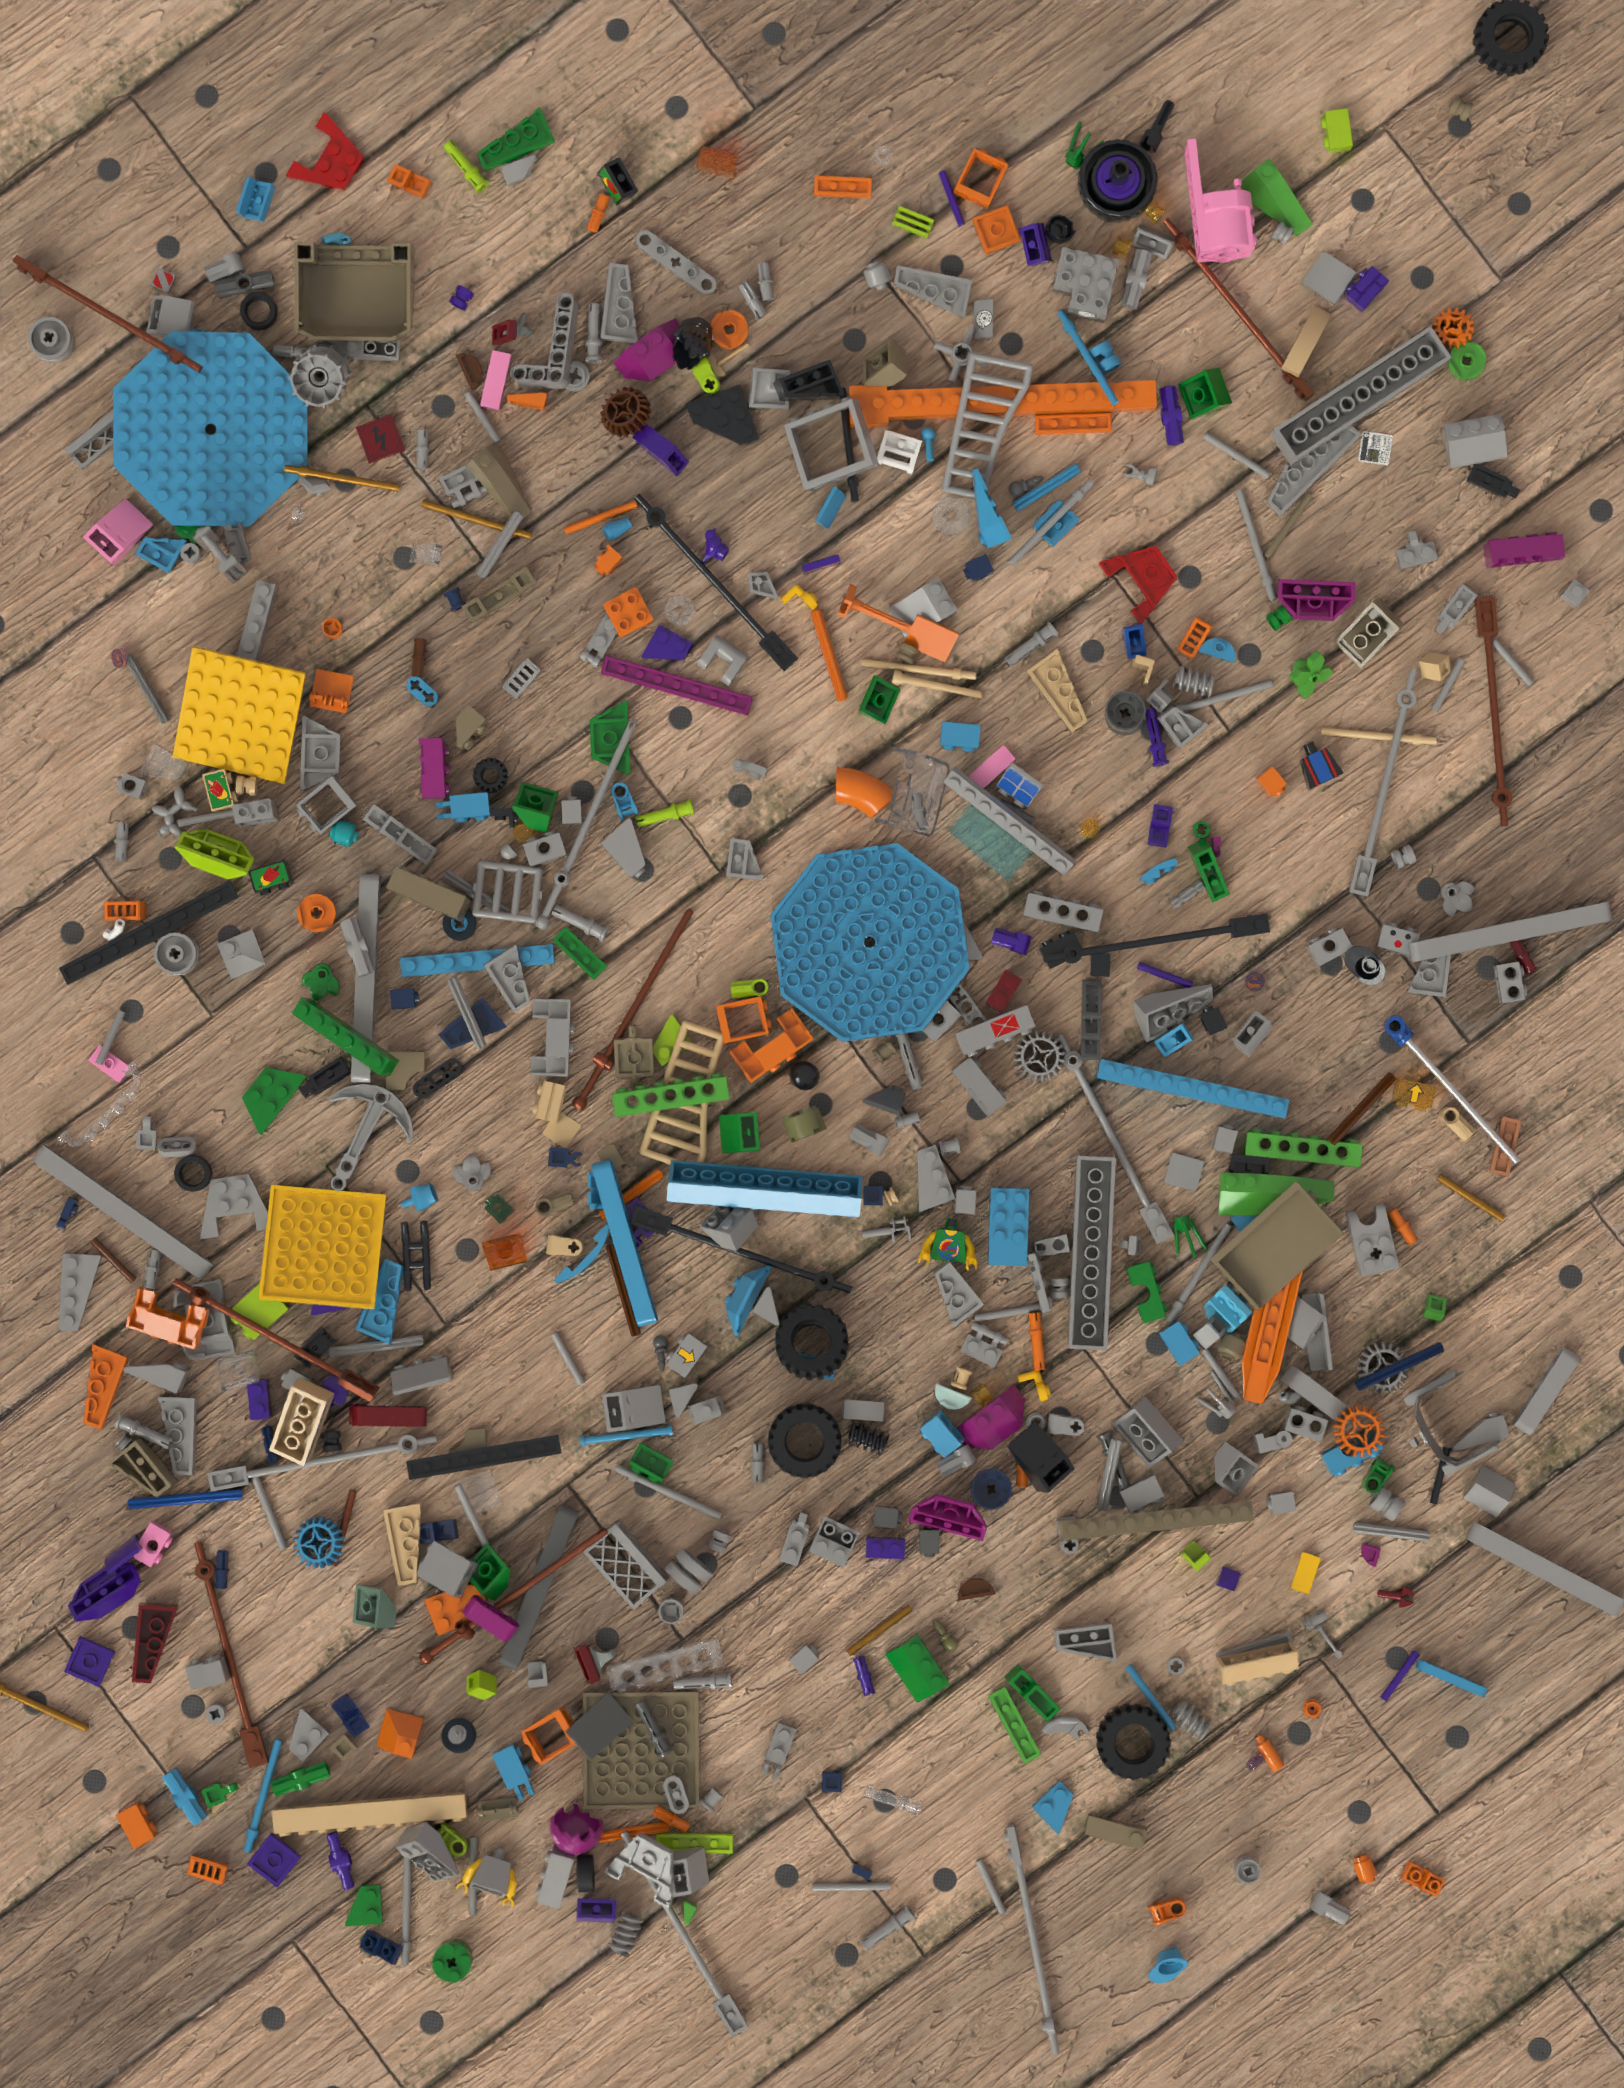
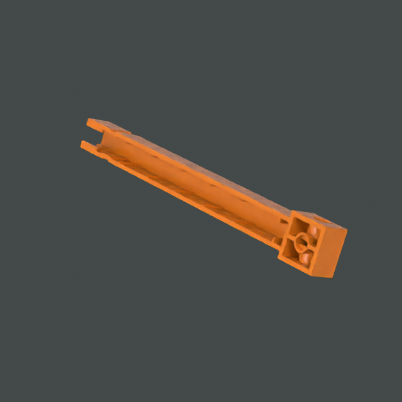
M1156 380L1121 381V383L1108 382L1119 400V403L1114 406L1109 401L1099 382L1030 385L1013 416L1155 411L1157 407ZM858 385L849 386V397L859 400L867 427H888L889 421L956 418L963 387L887 390V386ZM1006 386L970 387L972 392L1012 400L1019 391V389ZM968 399L966 406L968 411L1004 417L1009 408ZM850 413V428H855V425H854V422H853V419H852V416H851V413Z

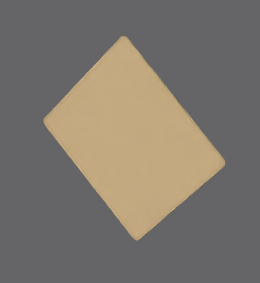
M561 1112L559 1123L549 1122L542 1134L561 1147L567 1148L581 1125Z

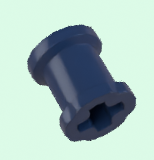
M459 587L444 593L452 607V612L462 609L461 606L466 604L459 593Z

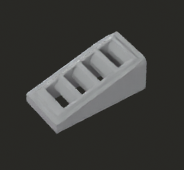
M526 658L502 688L517 700L542 671ZM526 666L534 672L532 675L524 669ZM521 672L529 678L527 681L520 675ZM516 677L524 684L522 687L514 680ZM511 683L519 689L517 693L509 686Z

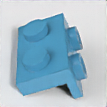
M247 177L237 204L236 213L246 219L265 222L276 186Z
M1061 500L1052 504L1049 510L1037 519L1033 525L1036 532L1063 505ZM1068 510L1041 538L1054 547L1080 520L1074 513Z

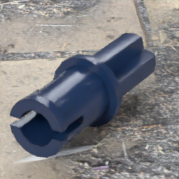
M227 1550L217 1551V1565L214 1569L216 1571V1589H227L228 1587L227 1577L230 1569H228L229 1552Z

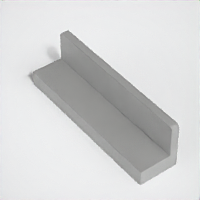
M1323 1293L1300 1295L1303 1301L1326 1317ZM1326 1317L1314 1332L1316 1334L1306 1347L1309 1371L1333 1370Z

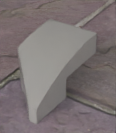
M532 155L502 166L501 169L506 184L511 186L525 180L527 176L531 177V170L535 161L538 160V156Z

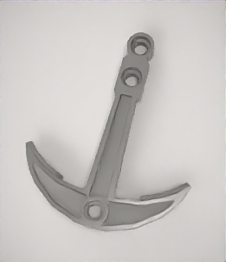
M368 1084L348 1086L337 1091L328 1099L329 1103L343 1099L356 1100V1098L369 1102L348 1152L344 1154L336 1170L337 1176L331 1180V1187L336 1191H342L346 1188L347 1179L351 1178L359 1162V1156L385 1110L396 1117L395 1121L403 1129L408 1142L413 1140L412 1120L405 1105L394 1093L383 1087ZM380 1094L385 1095L384 1101L379 1100ZM347 1162L351 1164V1168L349 1170L345 1169L344 1167L345 1163ZM339 1179L343 1182L341 1187L336 1185V1181Z

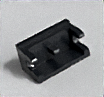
M1230 1154L1228 1173L1268 1174L1270 1158Z
M322 1327L301 1349L320 1358L336 1340ZM296 1354L293 1355L297 1360H300L303 1363V1366H305L306 1368H310L313 1365L312 1363L301 1358L300 1356Z

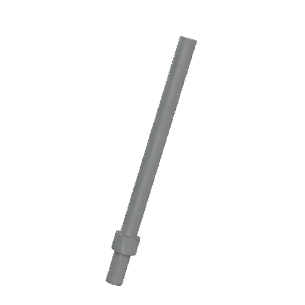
M1088 479L1079 489H1076L1071 494L1072 496L1008 562L1014 566L1077 501L1080 502L1085 497L1084 494L1094 483Z
M1239 490L1236 492L1263 578L1261 582L1263 587L1266 588L1269 601L1277 599L1273 588L1274 581L1272 576L1269 575L1244 491Z
M1271 680L1187 704L1179 703L1175 707L1186 712L1272 688L1273 684Z
M1225 1223L1177 1301L1175 1300L1171 1305L1172 1309L1165 1319L1169 1324L1173 1322L1178 1312L1183 1310V1304L1211 1262V1258L1216 1254L1232 1227Z
M619 1464L615 1469V1472L628 1477V1480L634 1483L637 1481L718 1520L722 1515L721 1512L664 1485L655 1483L633 1470H629Z
M405 1857L402 1941H400V1945L403 1947L401 1952V1965L403 1966L409 1965V1950H411L409 1938L412 1861Z

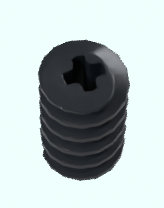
M853 1421L847 1439H849L850 1446L855 1441L856 1448L863 1444L864 1451L868 1447H871V1453L878 1449V1455L880 1456L885 1450L890 1434L886 1438L884 1431L877 1435V1429L870 1433L869 1426L863 1430V1424L860 1423L856 1428L855 1421Z

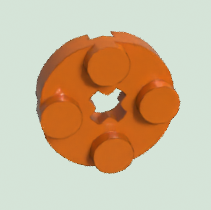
M728 310L720 312L711 322L713 341L721 348L734 350L747 339L748 325L746 319L737 311ZM732 325L734 333L726 334L724 327Z
M321 894L309 895L303 899L298 907V920L303 927L312 932L326 931L335 922L336 907L326 896ZM314 908L322 911L318 919H316V916H312V912H315Z

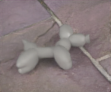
M177 786L174 790L176 803L172 807L167 809L159 805L152 806L154 813L165 817V824L156 832L160 837L169 832L175 836H181L182 829L174 824L173 815L180 809L196 812L198 810L190 802L185 801V794L180 786Z

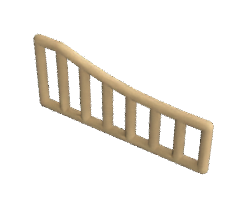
M683 1021L662 1082H665V1085L673 1084V1080L678 1079L672 1077L675 1066L705 1075L706 1079L711 1078V1074H715L724 1044L722 1033L689 1021ZM691 1030L717 1039L714 1050L685 1041L687 1031ZM681 1048L711 1057L709 1067L705 1068L678 1059ZM706 1083L704 1085L706 1093L710 1094L712 1084ZM687 1086L685 1088L686 1090L695 1092V1089L692 1086ZM666 1095V1097L670 1100L675 1099L674 1097ZM703 1103L701 1106L690 1105L680 1107L700 1114V1126L660 1113L661 1110L652 1111L639 1153L669 1165L671 1160L682 1161L649 1150L648 1147L652 1138L697 1153L699 1155L696 1162L704 1163L707 1155V1113L709 1103ZM657 1120L700 1134V1146L655 1132Z

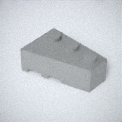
M1111 1621L1053 1628L1056 1650L1117 1662Z
M555 1843L552 1851L548 1850L545 1862L548 1863L547 1868L543 1867L540 1878L544 1880L543 1884L538 1885L536 1895L539 1896L538 1904L560 1909L575 1855L560 1850Z

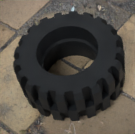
M1502 0L1500 3L1496 1L1490 8L1484 11L1478 20L1473 32L1474 38L1472 39L1473 45L1476 46L1474 52L1476 56L1479 55L1481 57L1479 62L1482 65L1485 63L1488 65L1487 70L1490 72L1494 69L1497 71V75L1501 76L1504 73H1507V76H1514L1515 73L1518 75L1523 74L1526 70L1533 68L1545 52L1546 44L1549 41V34H1547L1549 27L1547 23L1544 24L1546 18L1544 14H1538L1539 8L1537 6L1533 8L1529 6L1530 2L1527 0L1523 3L1519 2L1520 0ZM1502 22H1513L1520 25L1528 37L1526 48L1517 53H1510L1501 49L1494 39L1495 27Z
M806 1304V1307L802 1308L797 1306L793 1312L789 1311L786 1313V1317L779 1322V1328H776L775 1347L779 1360L790 1374L794 1373L800 1379L805 1377L806 1380L812 1381V1378L820 1380L824 1379L823 1376L825 1375L831 1376L834 1374L833 1371L835 1369L839 1370L842 1362L847 1357L849 1342L846 1326L841 1321V1317L838 1314H834L833 1310L829 1307L825 1309L820 1304H817V1306ZM818 1326L825 1329L830 1337V1346L827 1352L820 1357L811 1359L800 1356L794 1348V1338L802 1328Z
M810 1403L796 1404L786 1408L773 1421L768 1436L769 1451L775 1464L785 1473L787 1472L794 1477H816L823 1472L825 1473L836 1462L841 1449V1432L833 1416L824 1408ZM804 1422L815 1425L823 1436L821 1450L818 1454L808 1459L796 1457L787 1446V1435L790 1429Z
M1124 1704L1123 1707H1116L1111 1713L1108 1712L1104 1716L1103 1722H1100L1099 1730L1096 1733V1746L1103 1764L1111 1773L1125 1780L1129 1778L1132 1781H1138V1778H1149L1148 1776L1152 1773L1155 1775L1158 1769L1165 1765V1760L1169 1757V1748L1171 1746L1170 1733L1162 1718L1151 1708L1143 1707L1141 1704ZM1130 1724L1143 1726L1151 1736L1150 1750L1143 1757L1134 1760L1121 1756L1115 1745L1117 1733L1123 1727Z

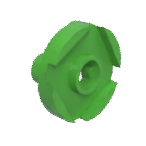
M1467 341L1466 346L1461 343L1459 349L1454 346L1449 353L1452 358L1447 362L1448 369L1453 376L1461 381L1475 379L1485 368L1486 354L1483 348L1476 343ZM1463 356L1471 358L1469 366L1462 363Z

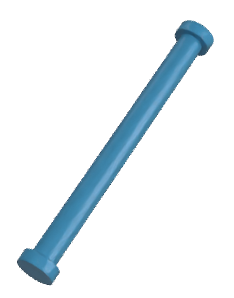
M672 1424L668 1425V1427L587 1437L580 1435L581 1447H584L585 1444L660 1435L673 1436Z

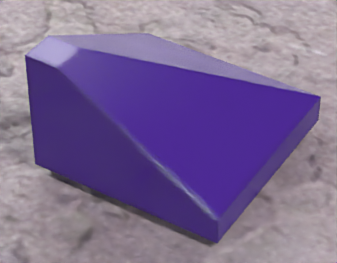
M1223 1566L1216 1585L1235 1591L1241 1573Z

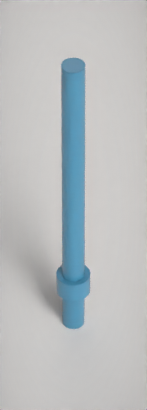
M1060 310L1057 314L1064 324V330L1067 334H1070L1113 406L1117 405L1119 400L1077 333L1076 325L1073 321H1070L1064 310Z
M275 1739L251 1826L247 1829V1840L243 1850L247 1853H251L254 1840L257 1839L259 1833L257 1829L282 1744L280 1739Z

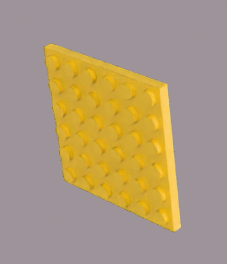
M193 646L173 758L285 784L306 673Z
M271 1185L258 1299L375 1310L387 1196L385 1194Z

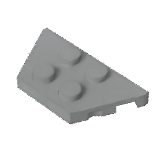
M302 716L300 790H306L319 784L330 774H333V776L340 774L341 735L306 716Z

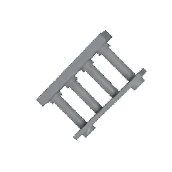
M203 526L195 532L193 539L206 552L208 550L213 552L220 561L218 569L230 582L234 584L248 573L233 555L229 558L218 546L217 543L221 539L209 526Z

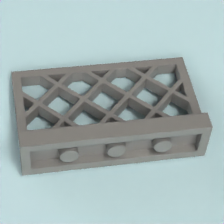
M618 1520L607 1530L608 1534L606 1535L608 1536L612 1533L616 1538V1546L605 1545L606 1536H604L583 1552L634 1610L659 1587L664 1585L669 1577ZM594 1547L602 1548V1558L594 1557L590 1550ZM605 1548L616 1549L615 1559L605 1558ZM619 1549L626 1550L629 1553V1560L618 1559ZM605 1561L615 1562L614 1572H607L605 1570ZM618 1563H628V1573H617ZM631 1564H638L641 1567V1575L631 1574ZM617 1576L628 1577L627 1587L618 1585ZM630 1577L641 1578L640 1588L630 1587ZM644 1578L652 1579L656 1585L652 1589L643 1588ZM630 1590L640 1591V1599L636 1603L629 1597Z

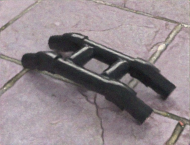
M426 1220L420 1221L421 1242L411 1243L408 1222H401L405 1291L412 1290L411 1269H423V1289H431L429 1229ZM410 1250H422V1261L411 1262Z

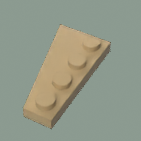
M1057 648L1030 668L1027 674L1071 733H1073L1088 721Z
M422 1503L383 1510L398 1586L418 1582L416 1574L419 1566Z

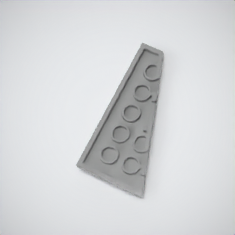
M1350 426L1293 465H1290L1287 461L1266 504L1281 516L1361 437V434L1353 426Z

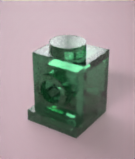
M492 1194L485 1201L487 1205L484 1208L499 1224H502L515 1211L499 1194L496 1196ZM496 1204H499L501 1206V1210L499 1212L494 1210V1206Z

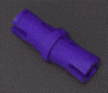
M865 1655L854 1658L853 1661L858 1673L857 1679L860 1680L864 1696L876 1693L871 1680L872 1673L868 1670Z

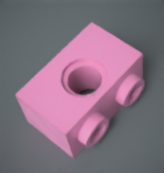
M155 1521L150 1522L139 1541L143 1549L133 1557L149 1567L154 1566V1564L158 1565L163 1557L161 1554L164 1547L168 1548L173 1540L171 1537L173 1532ZM150 1540H155L158 1543L157 1550L150 1548Z

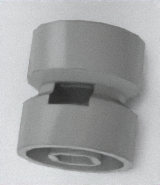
M1382 1486L1381 1490L1372 1497L1369 1507L1377 1512L1383 1511V1516L1393 1521L1402 1510L1405 1500L1397 1495L1392 1496V1492Z
M666 1597L660 1603L659 1617L667 1624L679 1622L684 1613V1604L677 1597Z
M1245 1854L1235 1860L1234 1872L1242 1883L1253 1884L1258 1881L1261 1876V1868L1254 1857Z

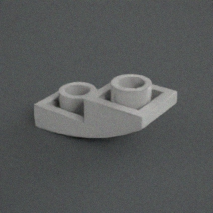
M843 1400L842 1419L883 1422L884 1402Z

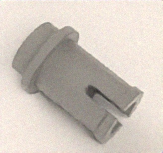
M917 1111L903 1116L898 1115L895 1118V1123L898 1129H904L906 1126L920 1123Z
M1320 1609L1309 1617L1305 1616L1302 1623L1308 1631L1310 1629L1313 1630V1627L1328 1620L1323 1610Z

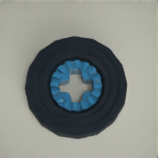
M467 909L463 918V928H456V919L444 915L442 922L443 930L451 939L457 941L467 940L474 934L477 921L469 909Z

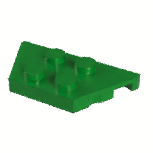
M623 701L619 705L590 719L591 759L609 766L628 725V701ZM629 741L616 770L630 775Z
M265 1067L243 1095L242 1099L260 1135H263L307 1078L306 1075Z

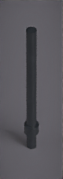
M844 387L842 388L844 396L839 400L847 397L846 388ZM847 408L841 411L846 460L847 466L854 464L849 411ZM853 475L847 479V485L850 488L851 502H858L857 487L859 486V481L856 475Z

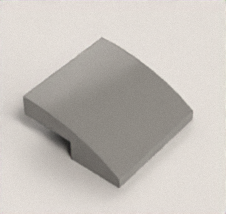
M1323 251L1302 281V284L1318 293L1321 298L1336 305L1357 273Z
M1297 1296L1287 1338L1305 1350L1316 1334L1314 1332L1326 1317Z

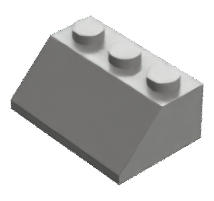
M1501 414L1444 424L1442 437L1451 469L1507 458L1506 436Z
M442 1354L432 1356L431 1361L424 1362V1359L414 1361L413 1366L406 1367L405 1364L395 1366L394 1371L390 1372L394 1396L452 1380L453 1374L448 1356L443 1357Z
M1146 1397L1131 1406L1112 1423L1149 1468L1172 1453L1183 1441Z

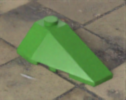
M1270 159L1254 169L1241 181V190L1251 192L1252 205L1258 207L1264 214L1269 215L1279 224L1283 221L1285 226L1294 228V235L1298 236L1312 225V222L1283 176Z

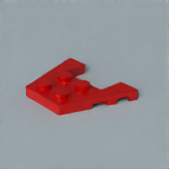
M323 112L315 127L330 136L331 140L312 171L294 161L286 177L345 191L363 162L364 156L327 113Z
M1157 546L1098 563L1107 578L1125 567L1146 598L1144 602L1130 611L1139 624L1146 620L1178 578Z

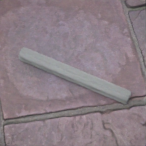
M423 1335L394 1338L391 1344L380 1340L330 1347L329 1356L333 1358L420 1346L424 1344Z

